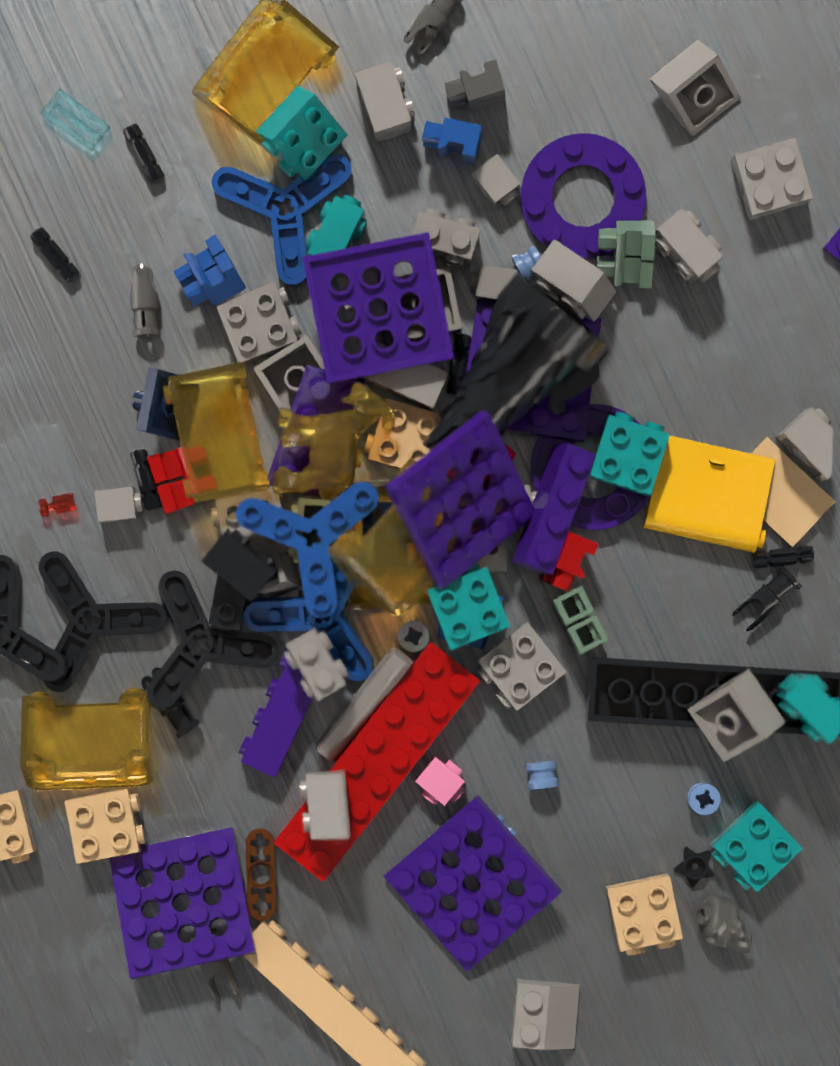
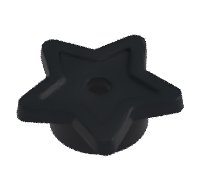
M685 847L683 850L684 860L674 868V872L686 875L691 888H694L702 878H713L715 874L708 865L711 852L706 850L695 853L688 847ZM694 863L698 865L697 869L692 868Z

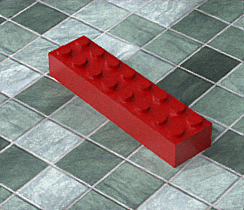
M430 641L329 770H345L350 837L347 839H311V832H304L303 813H309L308 800H306L273 843L324 882L476 688L480 680Z

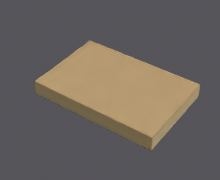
M765 437L750 453L775 459L763 522L792 548L836 501L768 437Z

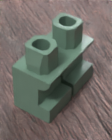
M654 220L616 221V228L599 229L598 250H614V257L597 256L596 267L604 272L607 278L614 279V286H620L623 282L639 283V288L652 289L656 237Z
M582 586L552 601L577 653L582 654L609 640L597 615L593 614L594 609Z

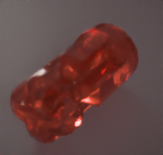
M73 492L53 496L50 503L45 498L38 501V508L42 517H48L50 510H54L56 514L77 510Z

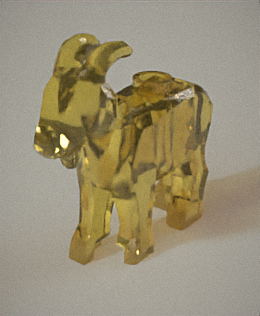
M356 383L352 386L350 395L342 398V402L354 405V409L309 416L298 415L290 409L280 407L278 426L287 427L283 428L281 437L282 447L310 446V464L300 473H295L287 467L279 466L278 472L274 471L273 493H304L310 489H319L321 498L323 500H330L331 497L346 491L354 482L355 469L360 468L362 463L361 449H357L358 437L367 427L376 422L380 416L383 417L381 426L385 428L386 434H390L396 422L390 406L376 392L361 383Z

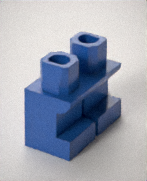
M444 117L443 125L426 121L422 136L423 147L438 150L439 158L446 157L450 151L461 153L463 164L476 166L483 137L482 125Z
M216 234L205 240L208 248L199 254H183L188 263L173 271L193 307L207 299L210 300L214 307L247 288Z

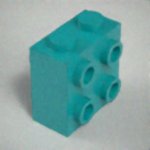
M297 86L256 130L263 140L261 146L271 156H277L281 161L278 164L280 169L290 177H293L295 174L305 181L348 135L318 97L300 86Z
M344 195L343 199L335 196L333 202L327 200L319 216L322 224L318 231L312 230L305 244L308 256L351 248L355 239L361 241L368 227V224H366L368 220L365 219V210L361 207L362 203L348 195Z
M616 412L615 416L609 415L606 419L588 478L649 497L652 494L670 434L663 432L665 427L647 421L645 426L634 423V417L628 414Z
M478 564L473 565L462 574V577L455 579L444 589L435 586L433 581L431 582L432 588L427 590V593L450 650L510 627L487 567L480 569Z
M790 674L779 684L778 687L781 691L776 696L781 702L778 706L789 718H794L795 720L798 718L804 724L800 729L810 740L817 743L824 742L830 744L840 735V699L830 698L825 693L828 687L815 674Z
M756 800L710 843L715 849L712 856L724 868L729 864L737 872L733 878L746 891L751 887L756 892L760 891L803 849L760 802Z

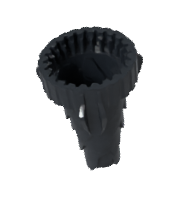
M516 272L496 297L497 301L490 314L483 344L474 355L471 362L472 366L462 380L458 392L441 411L439 417L442 419L422 444L431 451L481 411L490 413L500 436H502L510 425L524 417L534 404L540 403L546 396L549 395V401L557 408L563 402L571 400L598 381L600 378L599 363L608 354L607 349L609 346L556 300L522 274ZM478 449L471 453V464L478 458Z

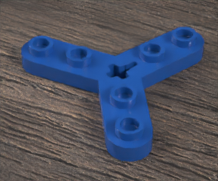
M331 154L306 181L298 177L284 189L236 168L227 166L215 172L212 178V187L215 193L222 199L271 219L276 268L279 279L288 286H297L306 280L302 257L307 256L302 216L348 182L352 174L351 164L343 155ZM286 199L290 200V205L294 211L293 213L287 212L285 216H281L280 208L274 204L271 205L270 201L284 204Z
M358 482L310 519L260 499L248 498L238 505L236 518L245 529L298 550L306 608L311 615L325 618L335 612L338 603L330 544L377 507L379 494L371 483ZM312 529H317V536L322 538L320 544L314 543L312 547H308L306 545L307 540L297 535L296 530L311 533Z
M347 543L338 548L332 559L338 603L335 612L330 615V618L325 617L323 620H320L311 615L306 608L304 597L253 599L245 608L243 618L248 628L258 632L310 631L314 628L319 633L325 631L334 646L329 652L335 661L338 659L342 660L349 673L347 678L352 681H362L371 674L374 667V659L342 613V609L364 569L363 549L357 544Z

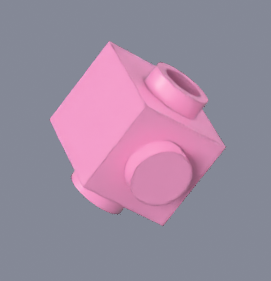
M436 756L415 779V782L424 789L421 794L435 806L438 802L444 806L448 801L454 804L465 791L461 786L465 780L460 777L464 771L451 760H448L445 764Z

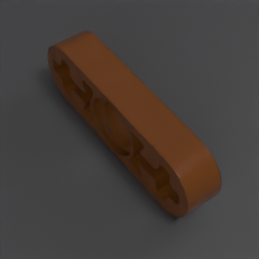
M266 828L253 829L248 834L245 843L249 914L259 921L270 919L277 908L275 844L273 843L275 839L273 834ZM259 833L263 834V839H269V845H265L263 848V856L270 855V861L265 859L251 861V855L258 856V848L256 845L251 844V840H255ZM258 865H264L270 870V879L265 883H258L252 877V871ZM252 887L257 889L271 887L272 893L265 891V902L271 903V908L266 909L265 914H260L259 909L253 906V904L259 901V892L252 893Z

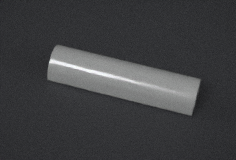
M395 645L389 649L318 740V753L334 762L339 759L412 666V660Z

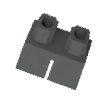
M496 59L484 63L485 73L471 77L467 71L460 70L459 79L445 83L451 108L468 103L469 110L506 100L505 88Z

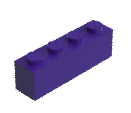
M570 443L554 444L533 502L535 511L532 518L524 526L512 563L538 574H553L593 465L595 454Z
M285 654L279 664V667L284 669L280 679L273 678L265 694L270 697V700L265 709L259 707L252 722L257 728L252 738L246 735L238 752L243 755L242 763L274 778L277 776L314 696L308 697L300 682L305 679L300 668L298 667L293 670Z

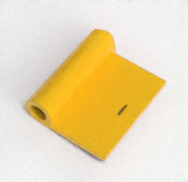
M670 436L647 505L643 528L755 553L756 548H762L765 541L766 530L761 528L775 459Z

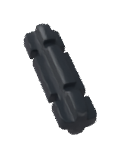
M135 123L126 127L123 130V134L128 143H131L130 147L141 168L146 170L144 173L151 184L160 181L164 177V173L159 164L156 165L157 160L146 139L142 138L143 133L138 124Z
M42 227L36 229L30 235V239L37 247H41L40 251L56 270H60L59 274L68 283L77 278L80 274L79 270L72 262H68L70 259L54 240H50L51 236Z
M458 333L455 335L453 347L456 348L453 350L454 359L451 360L449 371L451 379L448 380L446 390L451 395H455L458 392L459 386L466 376L469 358L467 351L470 349L472 339L468 334Z
M139 449L131 452L130 457L133 466H136L134 471L140 493L144 494V498H142L144 507L147 511L160 508L162 502L159 494H156L157 485L155 484L150 465H148V453L145 449Z
M802 546L799 549H795V547L769 550L767 553L765 550L752 553V565L754 568H765L767 565L771 567L797 564V562H800V564L812 563L814 561L812 546Z

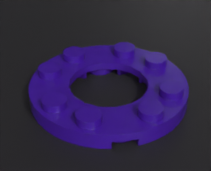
M590 133L566 135L543 147L528 165L520 192L521 210L530 232L545 248H548L555 239L583 259H595L597 256H606L614 252V250H598L599 229L616 228V221L642 220L646 205L644 177L631 154L615 141ZM576 166H589L602 171L610 180L614 190V204L609 215L600 223L589 227L575 226L566 222L556 212L552 200L553 187L558 177L566 170Z
M589 404L585 438L601 437L609 415L615 416L616 412L628 413L609 405ZM634 418L633 422H634V423H637V424H640V423ZM543 436L538 437L531 458V478L535 491H538L554 444L570 443L573 445L574 441ZM617 487L611 494L601 498H586L581 495L570 526L584 530H604L618 526L636 515L646 504L650 496L648 497Z

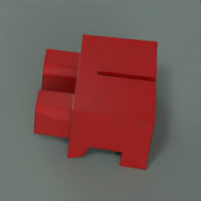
M182 446L175 450L147 456L155 484L160 485L157 486V490L167 515L202 503V498L218 491L212 474L199 479L195 477L193 468L208 463L203 447L186 449ZM184 477V478L181 479V480H178V481H175V482H172V483H167V482H170V481H173V480H176V479H179V478Z
M568 531L553 574H541L539 579L569 592L576 576L584 579V571L579 566L585 552L594 555L599 544Z

